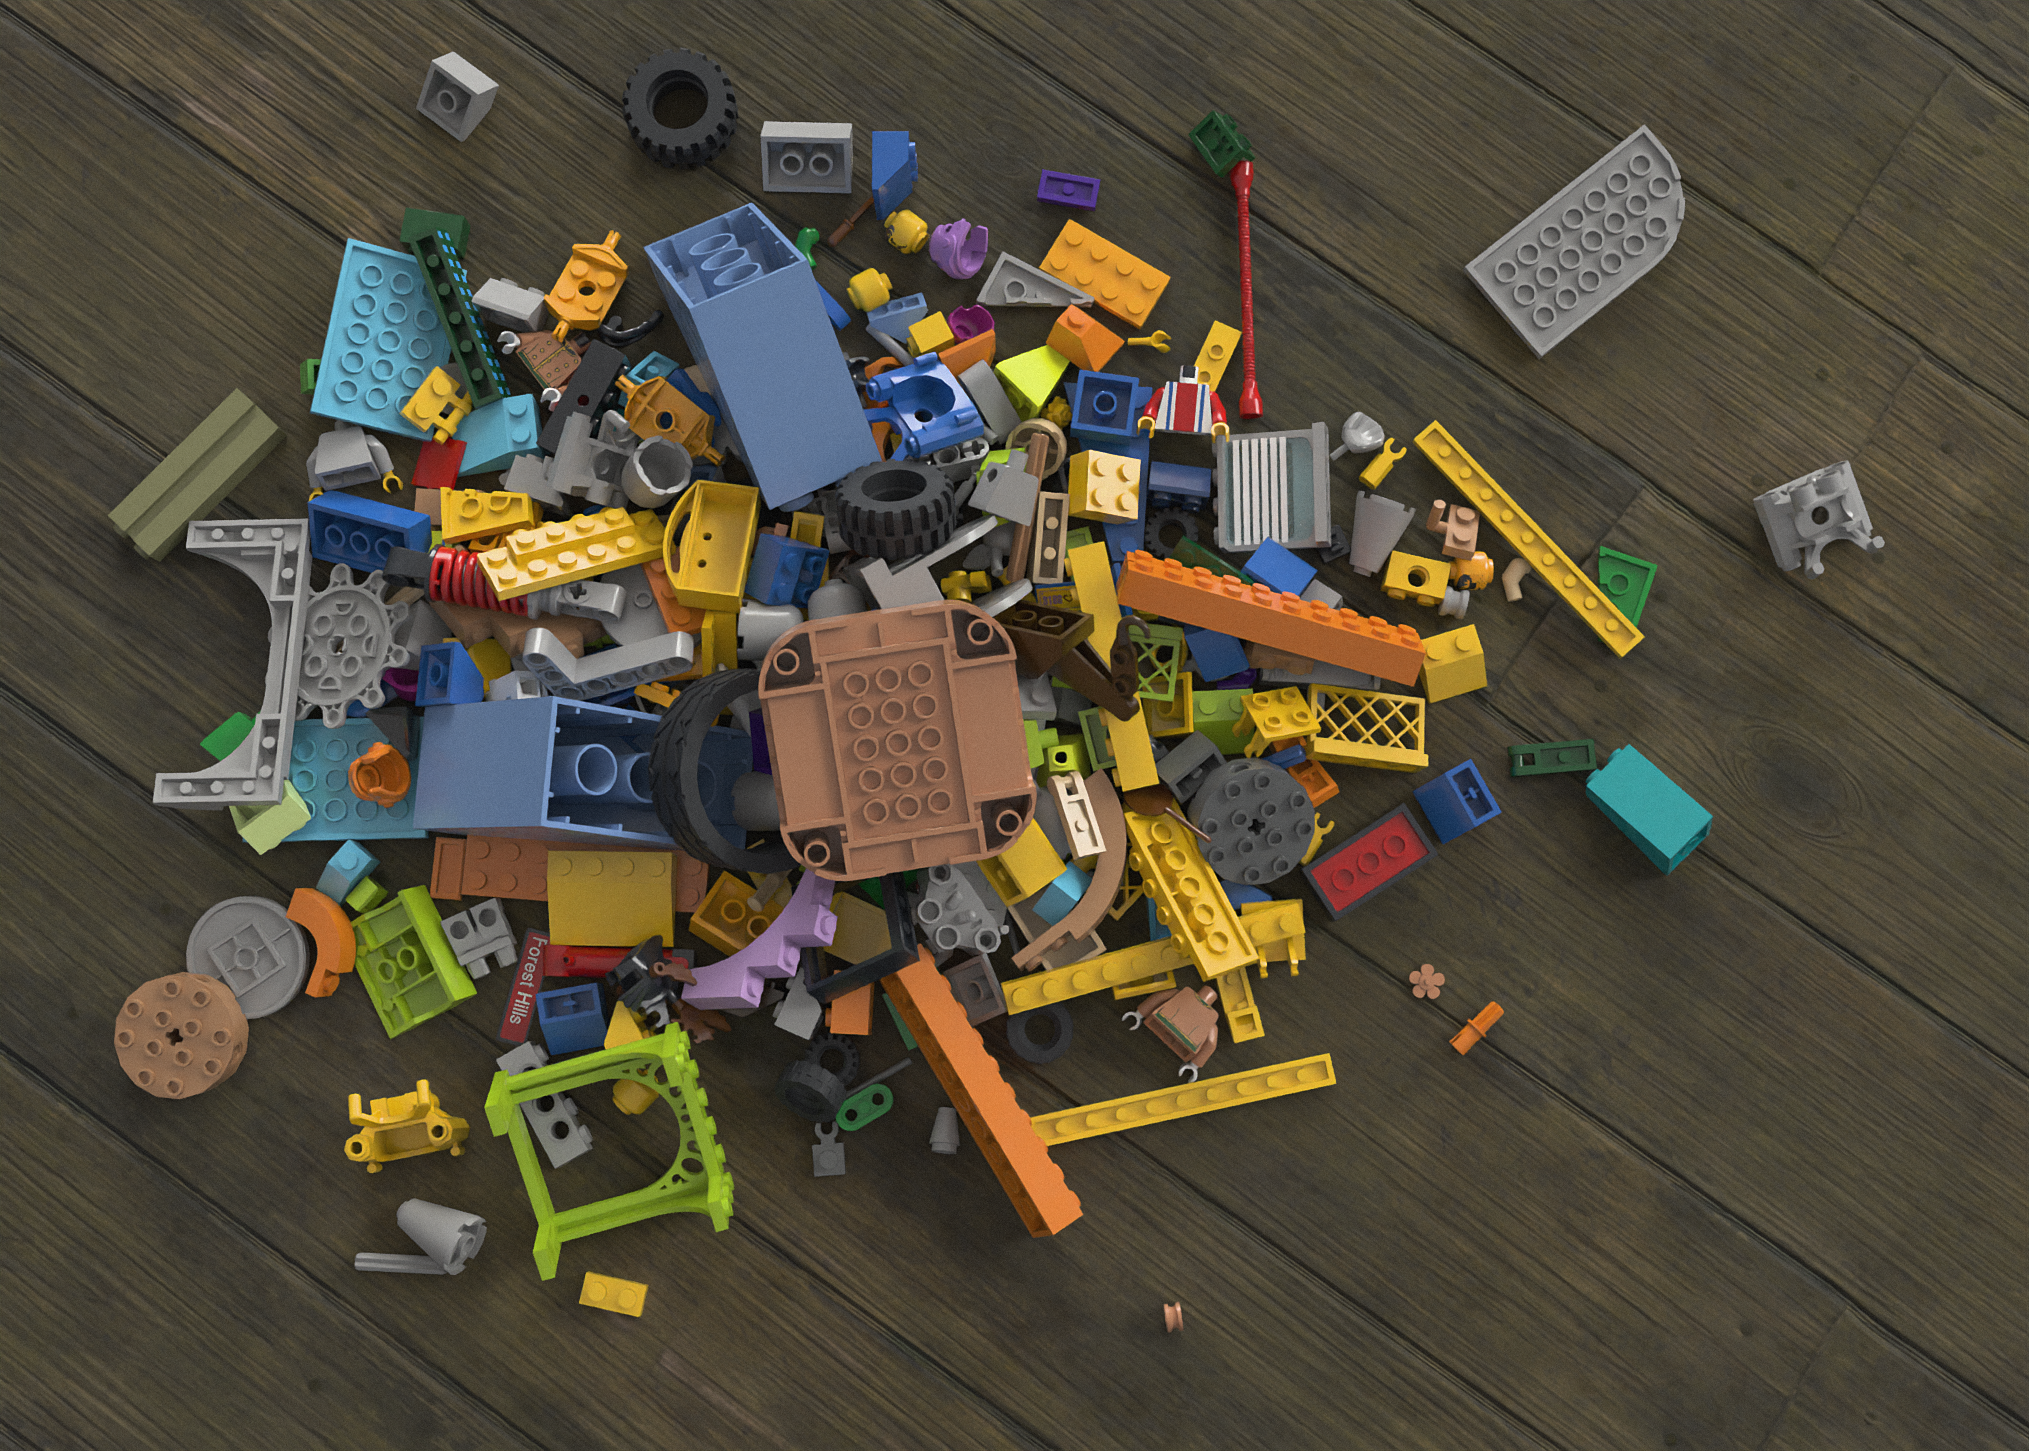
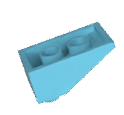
M533 394L502 398L470 412L468 416L464 415L456 426L457 431L452 439L467 442L457 477L509 469L512 467L516 455L525 458L526 454H531L543 460L545 458V454L536 445L542 433L540 408Z

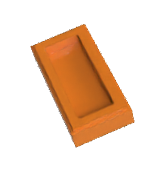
M436 837L430 888L431 898L462 901L463 895L461 890L467 839Z

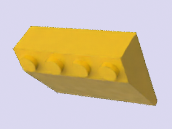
M548 851L547 891L550 945L636 947L647 938L661 935L663 937L662 947H674L677 855L672 852Z

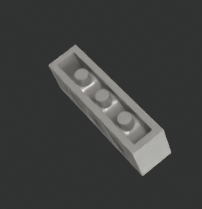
M528 1041L496 1059L501 1070L508 1069L509 1075L512 1076L526 1072L531 1067L537 1069L548 1066L546 1061L549 1060V1057L541 1044L536 1045L535 1041ZM562 1091L551 1094L554 1099V1107L549 1112L541 1107L542 1097L520 1103L555 1169L566 1165L593 1149L590 1144L593 1141V1137L585 1124L580 1125L575 1116L578 1114L576 1105L570 1097L566 1099ZM560 1121L565 1122L569 1127V1134L564 1139L558 1137L555 1132L556 1125Z

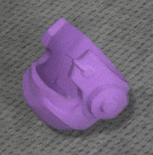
M964 218L954 222V224L936 227L929 242V253L932 262L936 263L950 277L961 280L971 278L979 271L986 257L988 246V229L983 226L971 229V238L968 241L965 239L971 224L966 222Z

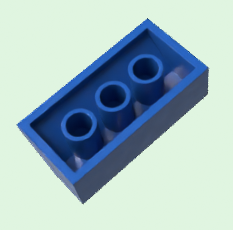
M329 490L308 502L312 557L337 564L344 563L351 568L372 573L375 570H384L390 548L403 547L428 553L431 547L430 515L334 490Z

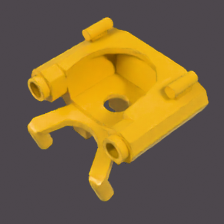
M420 1080L416 1082L417 1091L405 1093V1095L388 1099L371 1100V1115L362 1113L361 1096L359 1094L349 1095V1120L351 1124L365 1127L360 1134H355L346 1141L344 1151L350 1160L368 1161L370 1164L367 1166V1171L369 1173H376L382 1170V1165L378 1162L393 1161L450 1148L453 1156L463 1155L465 1148L461 1146V1142L468 1138L470 1127L465 1119L452 1117L439 1109V1099L429 1090V1082L427 1080Z

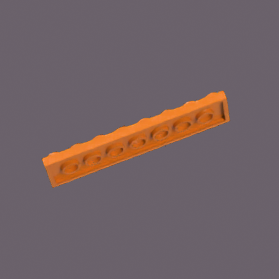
M467 835L462 895L548 902V851L672 852L676 854L675 912L695 913L707 896L710 863L708 865L697 860L682 850Z

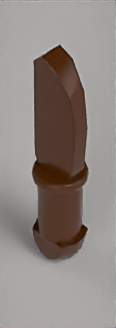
M873 196L849 220L843 219L842 224L826 240L829 247L834 248L851 230L855 229L853 225L874 204Z

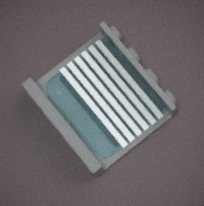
M1324 422L1312 423V429L1229 435V442H1226L1224 435L1217 436V439H1215L1216 443H1212L1213 457H1217V468L1213 469L1214 487L1218 486V498L1213 499L1214 515L1218 516V527H1214L1215 545H1219L1223 553L1256 552L1267 537H1270L1287 550L1331 547L1328 428Z

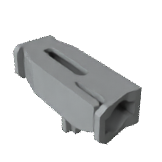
M1317 659L1314 660L1312 674L1296 675L1280 668H1260L1259 685L1287 688L1297 686L1299 689H1307V705L1308 688L1311 683L1374 691L1379 689L1381 677L1374 676V680H1371L1370 674ZM1317 693V703L1323 710L1325 708V694Z

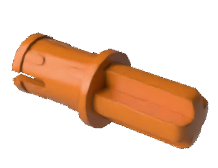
M1490 1002L1473 1020H1467L1468 1024L1449 1041L1450 1044L1464 1056L1481 1037L1485 1038L1487 1036L1485 1032L1503 1015V1009L1496 1002Z

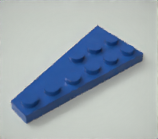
M1063 382L1073 416L1077 383ZM1138 387L1130 445L1078 438L1081 452L1093 450L1141 460L1138 519L1118 525L1102 522L1112 563H1123L1127 551L1135 553V550L1143 551L1150 431L1144 428L1137 435L1136 429L1138 420L1142 418L1145 406L1152 397V387Z

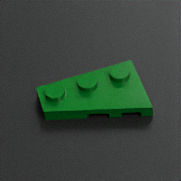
M1599 546L1598 589L1637 628L1658 565Z

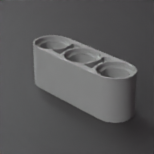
M982 359L958 375L957 378L974 404L978 414L984 418V423L999 436L996 443L1001 446L1007 441L1009 434L1022 421L995 374Z

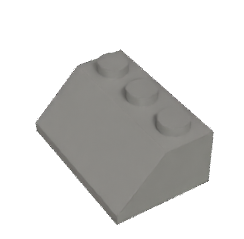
M764 121L761 133L763 191L851 193L853 133L851 123Z

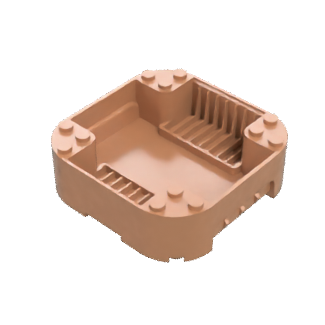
M938 600L805 621L789 628L771 645L762 663L758 694L761 701L775 787L780 831L788 851L798 863L812 871L815 875L825 879L853 881L884 876L888 873L983 860L1005 852L1018 842L1019 837L1033 819L1037 792L1032 779L1015 667L1016 652L1007 632L988 613L964 601Z

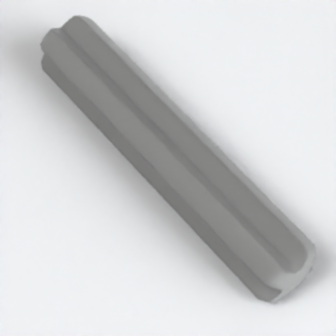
M358 1253L355 1258L356 1270L442 1275L447 1273L430 1256Z

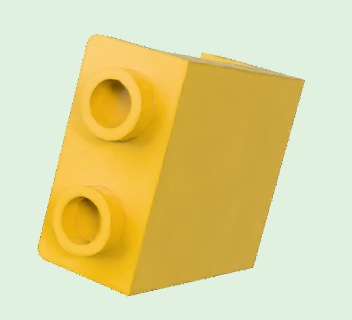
M843 891L835 893L832 897L829 911L838 916L836 931L834 932L832 946H823L824 951L857 965L892 949L885 910Z

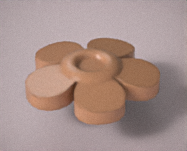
M1430 964L1422 965L1420 972H1411L1409 981L1412 984H1418L1412 989L1413 995L1417 998H1422L1426 993L1430 999L1437 998L1440 995V990L1436 986L1444 984L1443 974H1433L1434 967Z

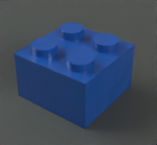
M1079 370L1070 437L1130 445L1139 378Z

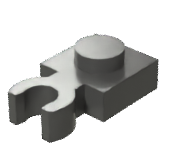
M837 1121L832 1122L833 1130L830 1134L823 1133L821 1123H816L815 1133L821 1139V1144L812 1145L814 1177L846 1174L844 1142L835 1143V1137L839 1133Z

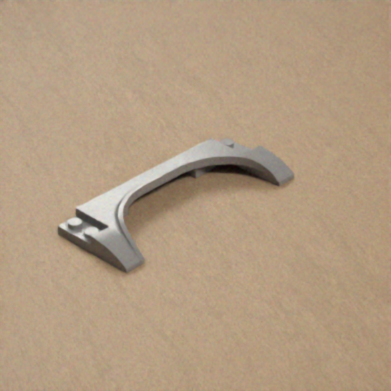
M309 519L189 521L186 549L239 570L257 584L267 600L272 619V638L266 691L261 712L256 714L255 725L241 745L225 759L199 772L156 773L153 796L154 805L193 810H223L224 806L281 805L284 780L289 778L312 566V555L309 552L311 538Z

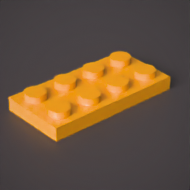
M1071 219L1068 220L1039 267V270L1093 296L1095 304L1138 329H1141L1171 278Z

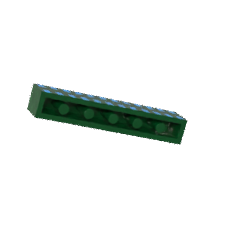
M433 227L409 237L411 247L474 407L482 408L502 398L512 397L480 314L471 302L473 296L447 230Z

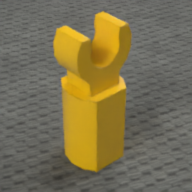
M1393 438L1385 442L1382 449L1383 454H1377L1359 476L1360 481L1370 489L1374 490L1393 468L1392 462L1401 460L1407 449L1405 447L1399 453H1392L1390 451V446L1395 440Z
M1318 812L1315 814L1313 838L1306 855L1298 862L1305 867L1309 865L1322 844V835L1329 833L1334 826V822L1330 821L1326 828L1318 827L1317 819L1321 815Z

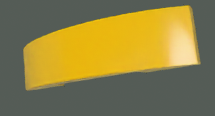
M1245 967L1216 977L1217 989L1233 1042L1238 1043L1265 1036L1258 1008L1254 1004Z

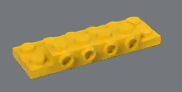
M604 507L599 513L589 516L577 514L569 521L558 524L550 521L544 523L538 529L530 531L518 529L511 536L506 537L507 547L477 554V563L496 597L501 601L662 558L665 528L652 509L628 515L624 507L616 509ZM672 541L671 555L676 554V544L674 541Z
M1173 798L1171 810L1186 820L1177 801ZM1134 811L1123 814L1126 833L1133 845L1129 850V864L1134 871L1140 872L1144 880L1142 887L1145 895L1148 898L1154 899L1158 907L1156 911L1158 921L1162 925L1168 926L1172 934L1170 941L1174 951L1177 953L1181 952L1184 959L1192 958L1203 982L1254 964L1259 959V956L1213 869L1202 856L1193 832L1166 813L1159 816H1144Z

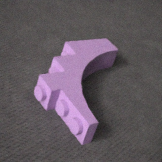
M806 868L796 892L783 912L762 935L728 959L710 966L689 969L692 972V976L696 979L697 985L691 986L685 983L681 999L700 1010L758 1008L765 978L795 977L800 960L801 947L832 946L838 916L829 911L835 880L819 877Z

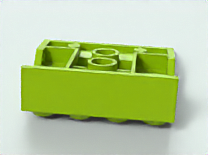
M425 885L401 890L398 892L399 896L380 908L361 915L351 922L356 940L354 964L390 1039L458 1006L477 994L465 967L460 966L457 955L440 923L442 919Z

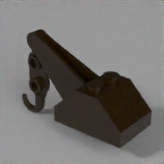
M1020 599L1012 606L992 617L1004 628L1013 643L1017 659H1015L1016 674L1022 675L1027 679H1038L1048 672L1124 722L1129 721L1139 712V702L1133 696L1139 689L1138 654L1129 637V627L1131 625L1138 626L1143 631L1144 637L1149 639L1151 637L1150 629L1143 619L1134 615H1128L1119 621L1116 637L1110 649V668L1086 639L1095 631L1094 614Z

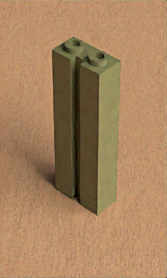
M236 388L108 515L115 522L112 528L124 539L130 536L136 543L133 548L146 560L152 557L160 562L187 536L189 521H202L287 434L243 392Z

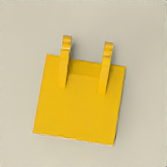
M1297 686L1241 696L1240 702L1244 707V711L1239 722L1232 727L1235 737H1239L1241 730L1247 736L1255 725L1257 727L1251 743L1244 748V754L1247 758H1251L1253 751L1256 757H1259L1271 741L1320 733L1321 731L1319 723Z
M1302 899L1241 903V916L1296 901L1299 903L1303 920ZM1304 933L1254 947L1259 956L1255 963L1258 965L1261 979L1268 978L1266 972L1267 962L1287 960L1291 976H1298V960H1306Z

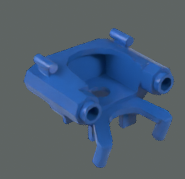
M936 352L915 357L913 359L914 364L873 376L866 384V391L871 400L878 402L887 400L889 407L863 409L871 431L873 430L872 423L888 422L896 435L901 434L902 443L891 457L895 461H903L909 455L913 459L920 458L974 440L984 434V425L974 404L949 369L938 359ZM921 411V416L925 422L918 421L914 416L915 413Z

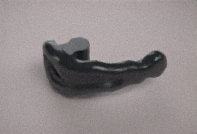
M656 310L649 320L643 322L637 328L626 331L624 330L621 318L613 316L606 326L601 323L600 327L597 328V332L608 346L624 348L642 340L647 334L652 332L663 321L664 313L661 310Z

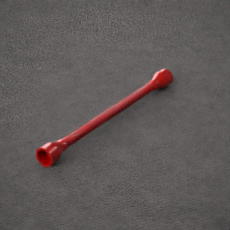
M1245 160L1239 161L1230 170V180L1235 189V198L1238 200L1241 316L1243 324L1242 345L1244 350L1243 371L1245 372L1244 382L1242 383L1243 391L1239 400V417L1242 419H1257L1263 417V401L1255 380L1250 223L1248 215V199L1250 198V187L1254 178L1253 163Z

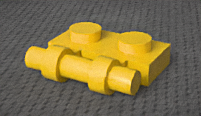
M436 366L399 414L423 433L432 424L438 429L433 439L443 445L448 437H453L456 433V426L464 415L468 416L473 410V402L468 391L462 399L458 398L455 392L461 384ZM448 404L454 410L445 420L439 414Z

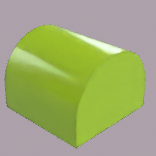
M366 875L345 899L355 910L365 914L374 910L388 895V891Z

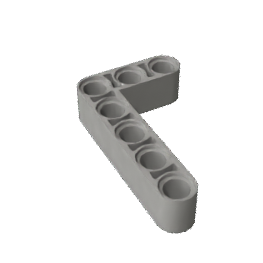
M532 628L525 633L522 662L556 697L583 701L689 671L693 665L694 638L689 633L677 631L576 659L549 630Z

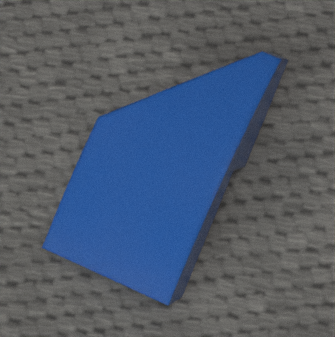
M1228 880L1219 882L1234 910L1240 909L1241 903L1273 901L1272 895L1263 892L1253 885H1242Z

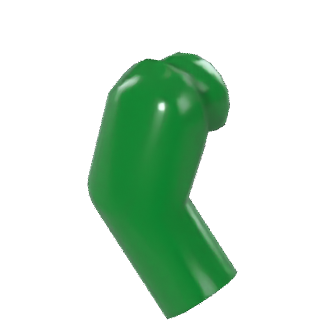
M805 227L798 233L795 247L807 258L813 271L817 268V264L810 250L812 244H816L819 240V232L815 228Z

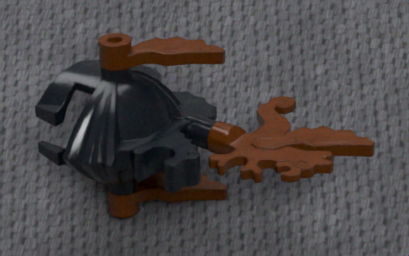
M655 935L639 943L627 953L617 967L613 968V971L605 973L610 986L616 982L620 984L616 992L618 1000L623 1001L626 1008L630 1007L633 1012L639 1009L642 1018L648 1014L654 1016L655 1023L650 1027L651 1031L663 1028L669 1023L678 1022L682 1025V1031H692V1036H696V1039L692 1042L699 1044L705 1040L712 1041L714 1039L711 1035L715 1031L709 1027L717 1028L727 1033L732 1030L730 1025L726 1023V1017L720 1015L717 1010L706 1009L701 1011L691 1004L688 1005L681 999L676 992L679 989V982L695 986L697 981L692 976L691 970L686 969L682 963L677 965L675 962L672 963V960L664 958L662 952L663 937L661 935ZM667 1001L679 1015V1019H668Z

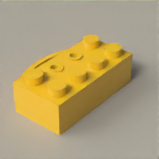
M697 480L680 498L667 522L663 540L666 575L679 605L740 613L761 508L758 487ZM689 513L691 514L690 520L685 527L680 543V570L675 573L671 567L672 541L683 516ZM710 536L711 539L706 541L704 537ZM700 563L706 564L703 568H700L698 565Z

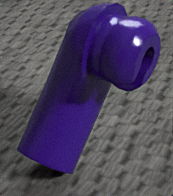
M1248 668L1245 671L1238 672L1232 680L1217 681V690L1249 689L1256 680V669Z

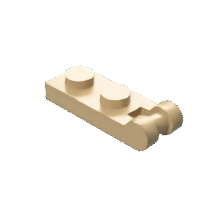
M1078 771L1067 773L1066 777L1059 775L1048 777L1047 788L1054 797L1073 859L1078 860L1105 852L1103 839L1081 774ZM1066 789L1071 790L1073 795L1068 796Z

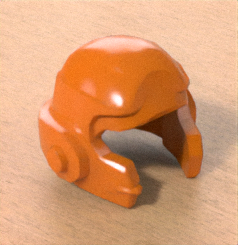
M382 742L373 743V746L368 748L366 754L351 763L348 770L349 785L357 798L364 801L378 802V805L384 806V808L393 807L395 803L405 798L410 789L411 771L409 763L402 753L392 745L383 744Z

